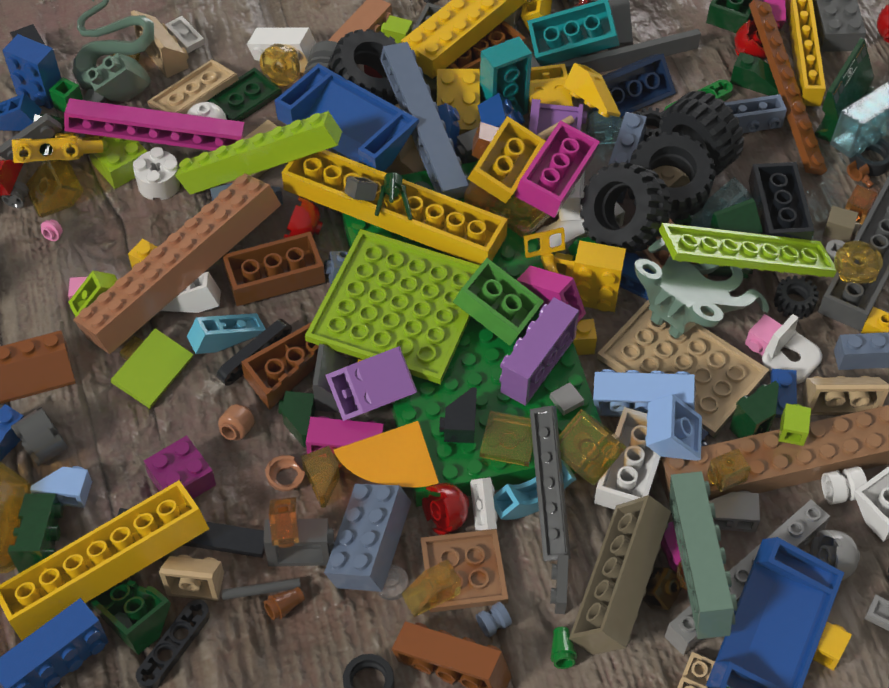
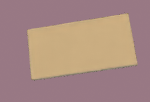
M211 59L148 100L147 103L152 110L187 114L193 105L206 102L238 81V75Z

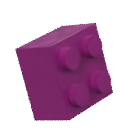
M187 435L143 460L148 476L159 491L180 480L189 495L194 499L216 486L213 470Z

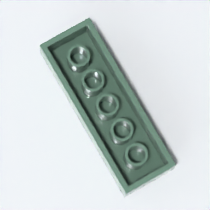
M702 471L671 475L669 506L697 639L730 636L731 625H735L734 611H737L735 594L730 595L729 587L732 586L731 575L729 571H725L723 565L726 564L724 547L720 548L718 541H721L719 525H714L713 521L716 518L714 503H709L708 497L711 495L710 485L708 481H704Z

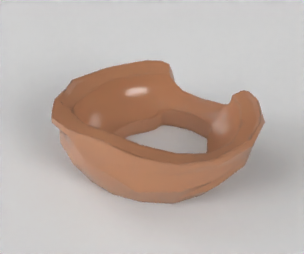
M281 455L273 458L265 469L268 483L275 490L283 492L298 488L305 476V471L296 462L295 457L290 455ZM293 468L297 471L298 475L291 484L283 485L276 479L277 474L284 469Z

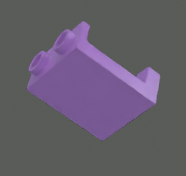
M532 99L529 130L536 135L570 115L575 121L570 126L581 131V124H586L587 111H583L584 104H579V107L540 103L541 100Z

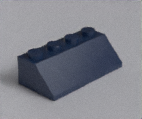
M664 54L650 55L602 76L621 114L620 117L624 116L625 112H634L676 93ZM596 107L592 108L604 123L620 118L612 115L609 118L604 117L598 113L599 109Z

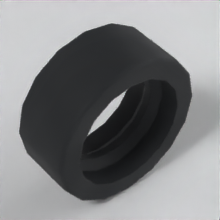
M877 136L858 138L854 142L850 153V164L856 160L857 169L859 170V168L867 163L870 171L869 177L884 174L889 169V143ZM863 150L875 151L884 160L870 161L859 152Z
M362 654L352 659L343 673L344 688H354V675L364 668H374L382 672L385 678L383 688H395L394 673L389 662L375 654Z

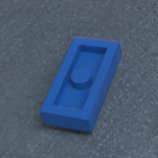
M771 370V383L774 381L779 383L776 418H781L786 403L797 404L796 370Z

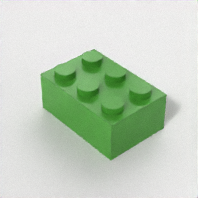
M488 258L484 260L462 287L453 303L509 346L544 302Z

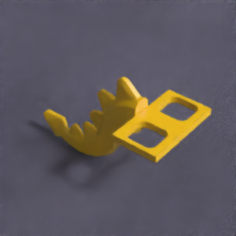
M561 227L524 236L525 257L531 258L540 255L544 269L558 273L552 252L566 250L564 228ZM561 233V245L550 247V236ZM539 238L540 249L528 252V241Z

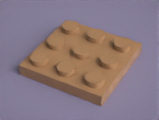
M497 529L420 538L430 613L490 606L497 602L502 604L508 603Z

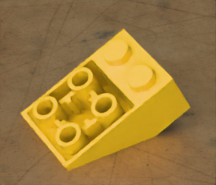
M565 64L531 67L528 101L529 114L531 113L532 99H539L542 104L573 106L572 96L569 94L570 90L564 87L568 77Z

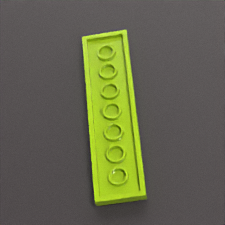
M662 223L659 228V232L672 259L679 262H695L742 269L750 268L761 271L768 270L780 273L787 272L833 278L837 272L836 266L821 241Z

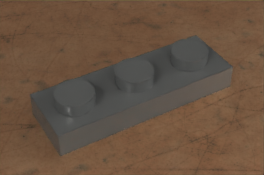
M47 113L2 144L0 146V156L6 160L13 159L11 140L51 138L62 130L61 123Z

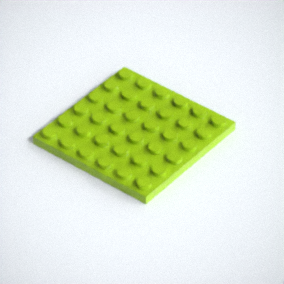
M360 229L305 334V341L316 345L324 344L332 350L363 360L400 346L411 375L441 384L471 318L468 313L458 307L453 301L480 265Z

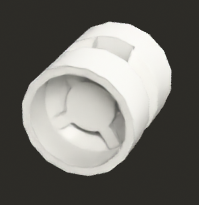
M858 466L843 469L842 473L838 470L826 472L821 477L822 491L830 505L846 502L847 498L850 501L856 500L854 491L867 482L863 470Z

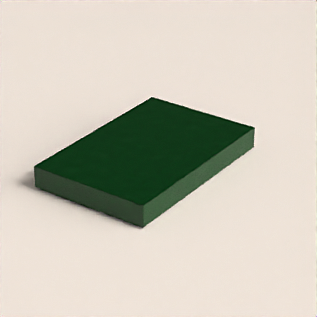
M254 67L240 76L238 81L207 100V102L218 105L224 111L227 120L241 122L282 94V89Z

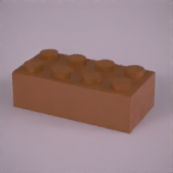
M311 231L222 256L225 273L236 306L325 283L324 265Z

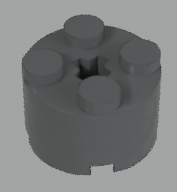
M42 407L11 425L15 434L21 439V444L27 453L31 455L38 467L68 448L63 437Z

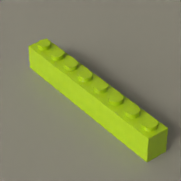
M329 111L321 114L315 113L309 118L295 120L289 125L275 127L269 132L258 133L245 140L240 139L234 144L220 146L214 151L203 152L193 158H185L179 163L175 176L191 195L233 181L244 173L251 175L338 146L342 130Z

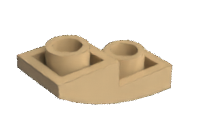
M691 652L677 688H707L706 683L715 661Z

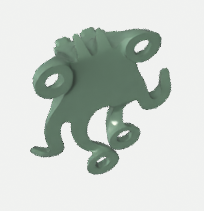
M663 238L658 239L648 248L650 253L660 250L669 252ZM671 255L662 268L648 259H638L635 261L636 275L646 289L650 303L649 309L653 311L650 320L657 325H662L665 321L671 325L668 330L669 334L674 338H679L696 324L705 327H715L723 319V313L743 309L754 301L759 304L762 312L768 313L769 311L766 299L755 289H749L738 297H732L729 294L739 287L743 281L742 268L730 266L733 274L731 278L725 281H713L705 278L703 275L714 272L720 267L718 265L679 262L673 260ZM643 268L651 270L654 274L646 272Z

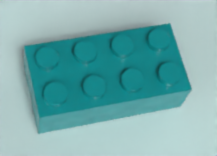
M598 0L527 21L535 58L540 66L551 65L620 45L609 0Z
M519 36L481 51L480 103L500 93L504 99L508 98L511 101L516 112L519 111L524 115L528 113L532 52Z

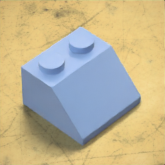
M673 394L648 402L646 446L661 457L694 461L701 460L702 416Z

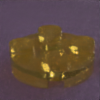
M282 44L270 45L260 56L261 70L264 75L267 73L274 84L287 86L299 77L300 63L297 58L298 54L295 49L288 48ZM278 61L283 65L282 69L280 65L277 64Z
M849 241L843 244V247L838 249L834 258V266L839 273L840 279L844 282L860 284L874 282L883 266L880 252L877 249L874 251L869 248L870 244L862 241ZM855 259H858L860 263L864 264L858 265L854 263Z

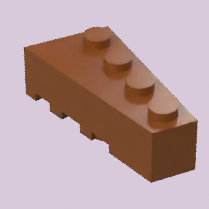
M405 621L392 647L398 662L428 675L434 671L439 678L451 685L458 681L467 688H507L512 678L503 653L499 648L493 645L483 646L477 644L474 640L467 637L457 638L445 630L435 631L422 623L416 622L412 624Z

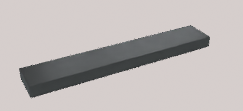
M556 406L530 409L543 560L556 561L558 555H569V559H571Z

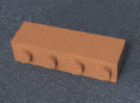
M366 0L328 41L338 43L345 34L352 31L354 33L355 30L363 29V31L371 29L376 33L381 32L382 24L386 23L390 15L393 16L392 4L384 0Z

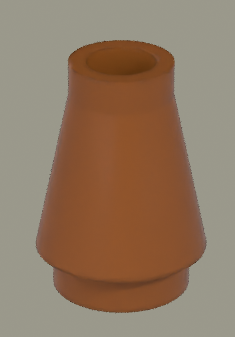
M296 587L268 596V599L264 601V607L272 620L282 619L299 603L305 601L302 590Z

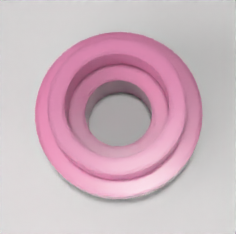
M51 219L41 224V233L46 239L50 241L60 239L63 230L57 221Z

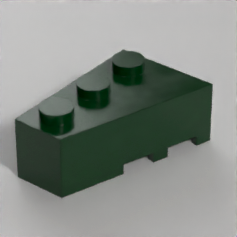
M25 493L18 515L19 519H21L20 527L14 528L13 536H17L15 545H9L8 553L19 573L56 552V549H54L55 541L60 539L58 521L59 518L63 517V503L59 502L56 493Z

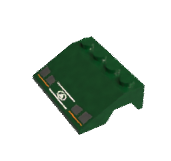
M859 39L827 91L822 107L825 115L814 133L816 137L838 145L842 138L846 139L851 129L849 125L855 124L859 115L857 112H862L867 102L865 98H870L875 88L872 86L874 74L865 39Z

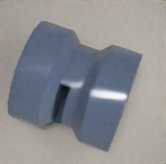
M501 602L492 605L488 612L483 610L476 614L478 625L488 638L495 635L497 629H505L512 625L511 617Z

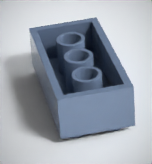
M355 484L324 574L336 588L383 591L411 505V500L401 486Z

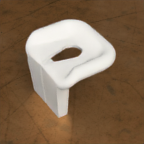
M792 314L772 336L762 356L763 366L769 369L770 373L772 369L796 370L797 384H800L821 363L822 352L816 344L795 330L798 317ZM785 347L800 354L801 359L793 362L781 352V349Z

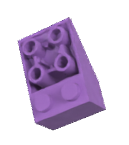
M400 346L325 375L343 421L417 393Z

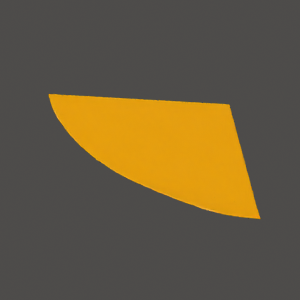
M418 421L333 450L338 460L349 471L373 483L411 488L439 484Z

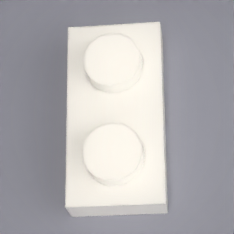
M183 16L165 24L169 34L175 36L178 44L184 47L187 53L205 45L204 38Z
M491 477L471 480L470 487L475 530L497 529V512L494 507V486L492 485Z

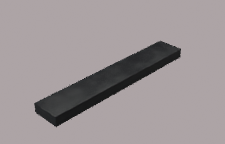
M120 508L118 515L129 509ZM206 522L209 530L184 544V546L263 558L265 551L263 530Z

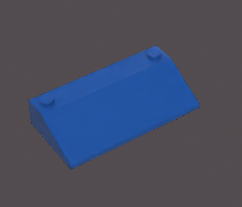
M319 63L274 100L278 120L287 125L295 120L309 118L315 113L321 114L329 111L342 130L338 146L329 148V150L383 172L393 163L419 123L418 118L355 83L344 79Z
M778 537L762 539L739 598L737 611H734L735 625H731L730 636L724 637L706 687L802 688L844 572Z

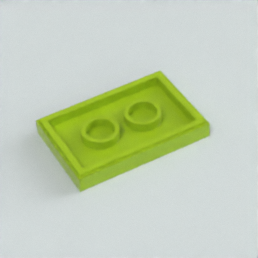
M155 328L111 378V383L151 409L193 359L194 354Z

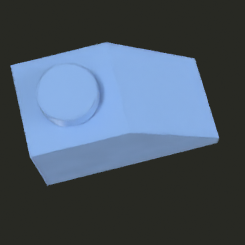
M73 466L72 468L61 467L31 485L30 491L31 493H56L59 502L63 503L64 506L84 508L92 480L87 469L79 466Z

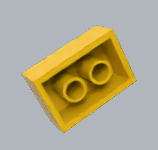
M437 69V106L447 103L457 109L460 120H458L460 126L459 135L477 128L480 124L478 105L480 104V69Z
M507 116L467 179L506 204L517 189L520 179L544 145L545 140Z
M579 240L573 278L584 307L615 312L626 253L625 248Z

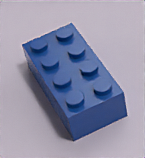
M81 598L0 657L1 688H53L63 676L77 670L84 660L104 649L105 644L109 642L99 619Z

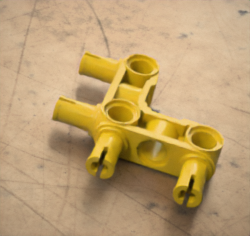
M57 133L55 138L11 140L14 163L77 160L83 154L103 153V141L99 140V136L79 137L75 133ZM45 143L50 144L52 152L49 155L41 154L39 151L41 145Z

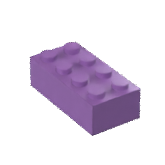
M555 297L548 305L544 304L538 319L529 324L526 335L516 341L513 348L514 351L510 356L506 355L501 362L502 374L499 379L501 382V393L525 406L575 339L579 315L578 309Z

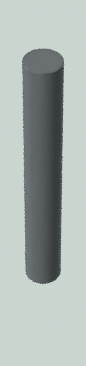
M300 578L223 589L222 599L227 600L287 591L296 587L301 588Z

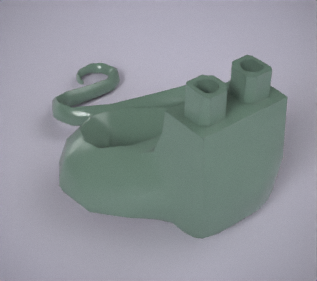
M103 0L82 13L78 18L77 29L83 37H99L133 25L142 26L143 33L137 40L91 41L83 45L73 59L72 72L82 89L86 91L93 89L109 100L125 102L140 94L151 82L146 69L137 60L126 55H135L148 48L154 40V22L144 15L128 16L106 26L86 30L84 27L85 21L107 6L109 0ZM104 55H109L103 59L101 65L96 67L98 58Z

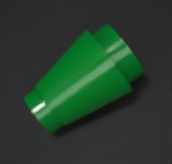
M557 627L553 630L550 659L554 666L559 669L573 667L577 659L573 642L569 639V629L566 627Z

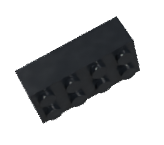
M797 162L753 164L748 182L752 198L756 203L763 230L762 235L812 240L814 227Z

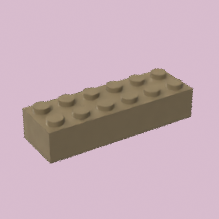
M650 495L616 505L569 637L572 642L591 655L625 649L631 640V632L638 618V611L646 594V586L654 570L653 565L657 553L661 549V541L668 527V520L671 514L670 510Z

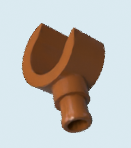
M856 160L847 166V173L851 179L862 181L868 188L874 185L868 176L870 171L867 163L859 168V170L857 169Z

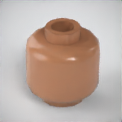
M234 404L228 407L221 415L218 426L224 438L237 441L242 440L250 432L255 420L249 408Z

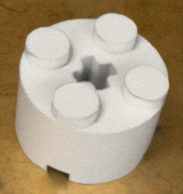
M160 147L152 148L151 151L142 154L133 162L138 190L142 196L153 200V198L168 199L174 196L180 189V181L175 176L179 168L178 162L171 153L163 151Z

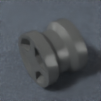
M16 181L11 194L2 195V200L8 206L21 208L25 202L24 198L29 194V188L24 183Z

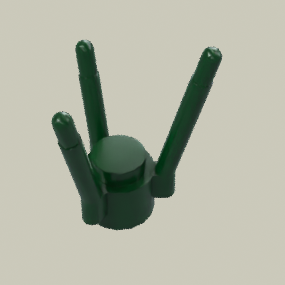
M394 172L386 174L384 185L381 186L375 216H378L385 194L389 196L390 203L394 202V197L401 194L408 219L412 220L413 217L406 194V186L402 184V176Z

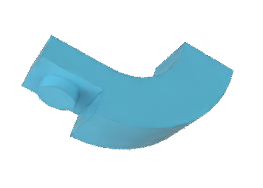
M561 458L565 489L576 480V477L565 459ZM536 477L517 485L506 484L494 494V507L500 519H518L539 511Z

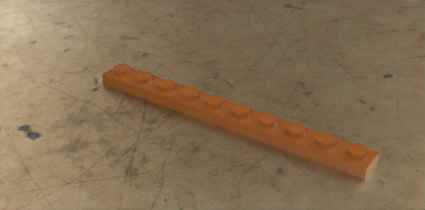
M753 0L749 7L778 92L786 106V116L805 172L822 176L827 171L774 19L772 8L767 2Z

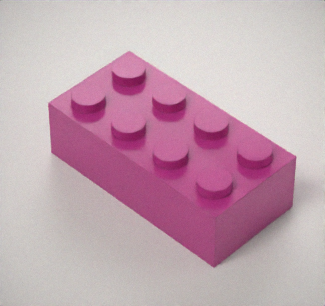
M560 120L520 179L514 196L555 218L593 159L600 141Z

